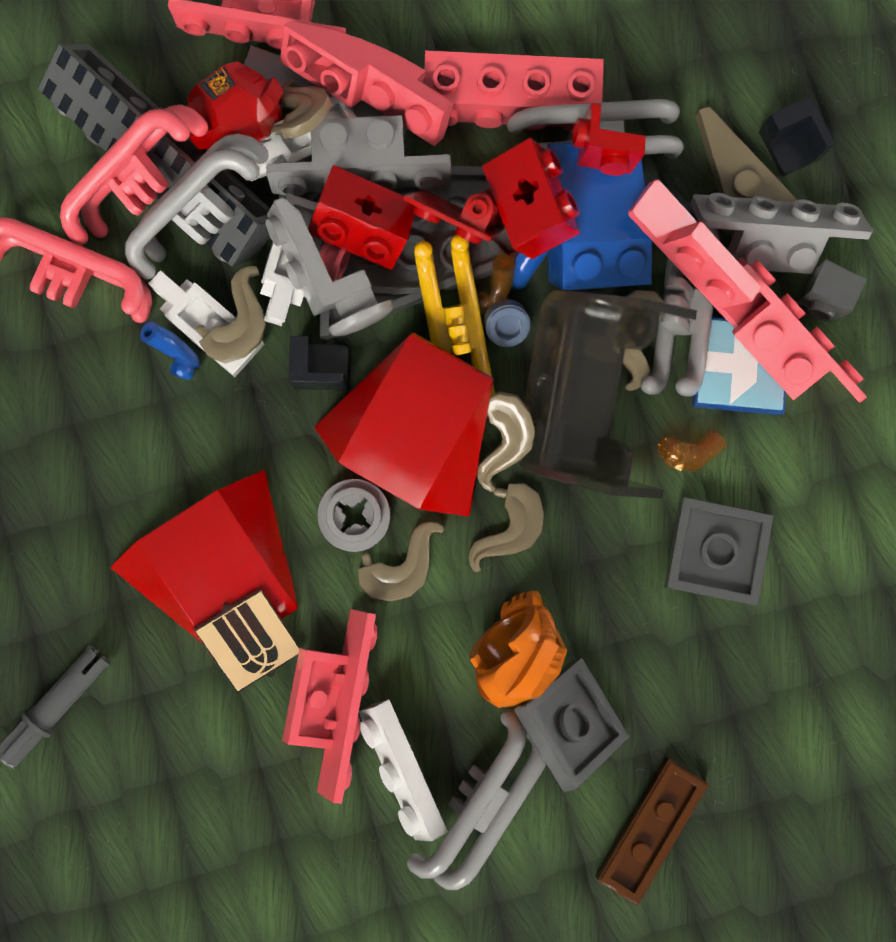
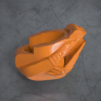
M531 590L521 593L520 596L512 597V601L504 602L501 607V620L494 623L478 639L469 654L470 661L475 667L477 686L481 697L498 708L518 705L540 697L559 676L567 648L555 626L551 613L543 606L541 595L538 591Z

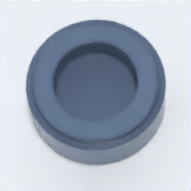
M505 299L495 302L488 308L484 316V328L489 339L494 344L501 347H512L521 343L528 335L530 319L520 303Z

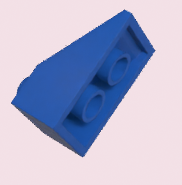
M572 142L547 143V149L551 148L561 163L563 173L558 177L563 190L567 189L572 194L580 213L574 217L580 234L548 252V281L563 291L651 284L652 240L628 215L629 209L645 189L642 161L640 160L631 174L611 176L602 173L600 169L577 166L578 148L572 147Z

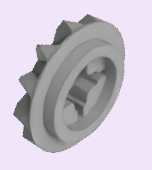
M360 479L344 480L328 489L320 501L317 515L320 530L328 542L341 550L349 552L367 550L377 544L385 536L391 520L389 504L382 491L372 483ZM365 499L368 500L364 505L365 508L362 515L367 519L366 522L371 525L369 529L364 525L360 526L355 523L343 533L342 529L345 527L344 523L347 520V516L338 505L342 503L344 506L348 505L351 508H355L358 504H362Z

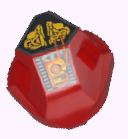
M238 61L226 64L196 84L187 96L188 107L197 111L208 124V132L203 137L190 134L189 138L192 140V143L198 150L209 149L224 136L238 133L251 136L261 143L271 135L274 124L282 120L283 109L279 100L284 91L275 76L271 79H265L263 75Z

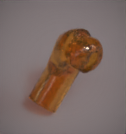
M499 255L494 259L489 291L476 290L480 314L486 313L488 308L496 302L505 300L513 286L516 264L515 260L509 255Z
M711 430L696 444L684 441L679 442L673 436L666 437L659 443L657 450L658 455L664 459V463L670 468L692 472L706 465L727 447V443L717 431Z

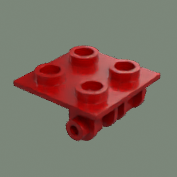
M490 189L470 196L464 208L427 190L405 195L403 199L415 206L413 213L436 224L439 223L441 218L457 226L455 233L458 236L476 244H481L482 239L490 242L502 234L505 229L496 225L500 213Z

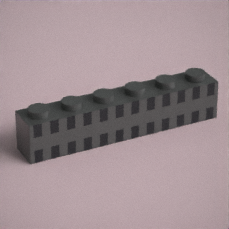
M59 44L38 88L52 102L57 112L70 118L84 131L85 137L90 142L102 147L106 152L138 117L149 110L160 109L90 44ZM167 133L148 152L147 156L169 183V186L162 193L156 192L157 198L155 201H158L206 152L205 149L198 150L190 138L184 142H179ZM227 169L222 170L207 186L232 208L234 217L227 223L222 222V228L216 234L211 233V239L206 244L212 248L213 254L219 260L233 267L256 259L270 237L266 227L267 213L270 208Z

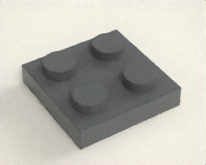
M685 497L680 498L664 587L758 606L774 515Z
M582 658L571 661L564 666L559 676L540 697L521 703L514 709L563 792L576 790L629 738L628 733Z

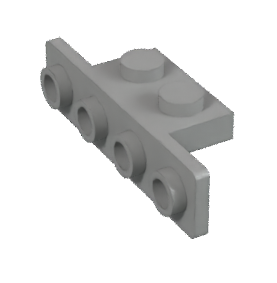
M402 115L324 119L311 131V162L273 163L266 165V175L272 193L287 196L288 193L302 196L308 192H321L332 165L391 191L402 187H418L423 190H433L441 185L451 184L450 155L405 157Z
M712 193L710 195L694 194L690 203L698 222L701 221L707 228L735 230L728 251L736 260L743 257L750 266L758 260L767 271L812 274L829 237L869 239L873 232L862 211L849 203H838L837 205L815 204L804 199H799L795 202L775 201L764 196H756L752 199L737 198L723 193Z

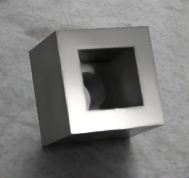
M824 260L809 275L797 303L807 307L808 313L823 321L834 320L837 322L853 311L867 279L828 260Z

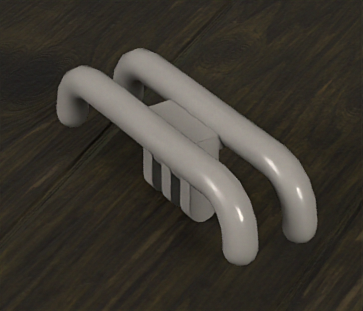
M667 99L599 103L601 104L600 129L624 132L623 120L660 118L664 124H671L677 120L680 114L679 106L674 101ZM591 103L538 106L523 109L508 119L507 129L513 134H518L526 128L538 125L575 123L577 118L584 117ZM573 130L569 133L568 138H567V141H562V142H547V143L572 142V133H573ZM672 135L646 136L644 155L664 154L668 159H675L682 153L684 144L678 137ZM539 143L541 147L545 150L547 149V143Z
M240 133L226 135L216 141L143 215L138 226L130 233L125 244V255L132 269L143 279L149 280L155 276L156 268L146 258L144 252L155 262H162L166 259L167 251L158 242L155 235L171 220L197 243L204 245L210 240L211 233L216 234L222 228V222L227 223L234 217V212L207 184L220 171L225 169L234 170L247 180L256 179L260 172L257 164H263L268 160L269 153L267 148L253 137Z
M708 228L710 232L720 241L718 229ZM667 257L662 300L664 301L663 309L667 312L662 314V319L659 318L651 376L644 377L640 385L642 391L646 394L658 395L665 388L669 379L675 335H691L686 376L680 378L675 385L677 392L681 396L691 397L699 391L703 383L714 306L698 289H694L683 278V273Z
M507 708L501 713V722L508 729V737L488 771L485 772L473 764L468 773L478 782L473 786L463 780L458 787L467 799L464 802L460 798L453 796L449 801L448 805L459 816L437 851L428 859L420 853H414L408 858L407 866L409 870L423 879L434 878V881L446 890H459L470 884L479 873L543 772L546 762L514 709ZM527 738L532 744L530 756L507 790L501 785L519 759L526 745ZM473 829L480 831L479 837L461 865L455 870H450L448 867L454 861Z

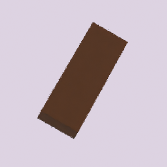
M666 757L596 874L597 881L638 906L709 783Z

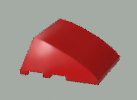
M413 332L318 422L314 428L339 464L420 510L469 517L472 510V496L478 473L480 449L486 428L494 378Z
M266 470L216 490L137 540L110 567L203 645L205 644L196 631L214 621L212 624L231 651L241 646L222 617L219 618L222 615L226 617L243 644L253 638L235 610H232L237 607V610L255 636L265 631L245 602L259 592L263 594L279 620L299 609L287 556L284 553L277 524L276 511H274L269 491Z

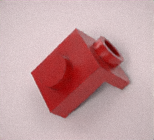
M591 102L584 117L577 118L573 128L572 147L578 148L577 166L600 169L602 173L611 176L631 174L645 154L646 136L600 129L601 104Z

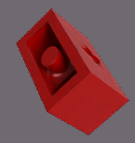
M529 138L482 166L514 250L530 259H534L580 234L574 218L580 214L577 203L567 189L563 190L558 177L563 173V169L558 157L551 148L545 150L533 139Z
M332 165L308 225V230L313 237L392 270L408 240L415 217L413 213L415 206L404 201V196Z

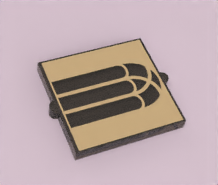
M260 586L232 604L229 602L223 603L222 610L194 626L195 633L237 693L266 675L268 677L274 676L275 669L298 656L299 648H301Z

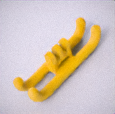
M457 234L451 239V255L460 304L444 308L442 307L433 248L427 241L418 242L414 247V255L431 343L453 355L470 353L472 366L492 377L471 265L469 241ZM494 384L491 395L495 393Z

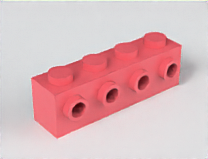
M425 51L424 70L426 74L424 84L454 103L447 126L455 125L457 122L476 123V125L483 128H496L501 126V124H507L508 119L512 115L527 108L602 102L604 59ZM575 123L538 125L526 128V130H540L545 126L563 127L566 131L571 132Z

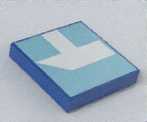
M712 318L704 379L699 391L692 396V407L782 415L785 413L786 392L732 333L734 327L726 319Z

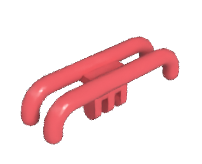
M172 105L165 109H152L138 117L64 198L61 204L60 219L62 227L71 242L83 246L88 241V233L80 223V210L85 225L94 237L104 238L107 236L108 227L100 216L99 207L103 199L111 191L116 194L132 214L136 216L141 215L146 210V204L150 205L157 198L156 192L162 193L169 186L167 179L147 156L148 152L167 133L179 142L186 141L190 136V132L197 137H203L208 132L206 120L197 111L184 105Z
M0 217V261L7 250L15 246H21L43 255L30 284L32 292L42 295L51 280L47 290V298L58 302L63 296L66 287H68L63 298V304L70 308H75L92 275L124 288L125 293L121 302V308L126 314H131L135 322L143 323L149 318L153 304L151 290L145 281L137 275L135 270L124 263L19 220Z

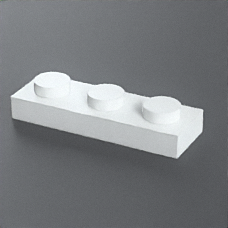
M390 700L374 703L360 710L359 714L363 721L360 723L362 736L368 746L376 750L382 764L379 767L380 777L386 788L390 792H394L401 807L398 811L399 820L406 833L419 841H434L448 832Z

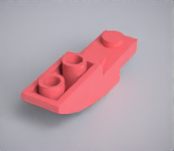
M292 21L284 25L280 63L317 87L326 89L328 94L350 108L362 100L386 116L402 115L403 127L433 146L444 138L454 103L423 84L426 74L424 69L389 50L339 31Z

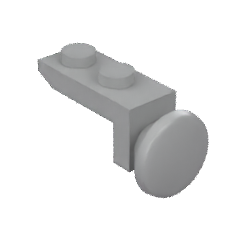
M284 198L273 202L267 213L268 219H266L269 236L276 246H282L289 261L286 263L289 279L297 290L302 289L313 315L316 316L336 307L341 321L328 328L332 336H344L362 330L380 321L393 310L391 300L377 303L364 269L332 282L300 211Z

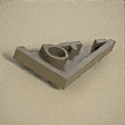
M710 107L699 109L695 117L718 193L737 198L752 199L756 196H764L775 201L795 202L797 200ZM730 230L731 237H733L735 230Z

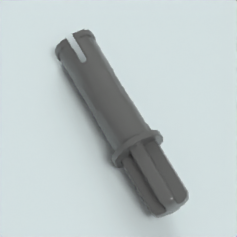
M88 645L85 651L30 710H24L21 713L22 720L0 743V761L3 764L12 768L17 767L44 737L50 738L53 735V726L100 674L111 665V661L104 654L89 670H86L85 667L99 652L94 646Z

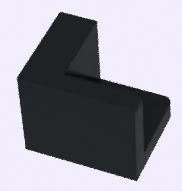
M811 96L771 114L759 131L766 148L782 176H787L821 160L834 145V140Z
M290 336L289 383L295 390H348V347L346 345L312 344L308 336Z

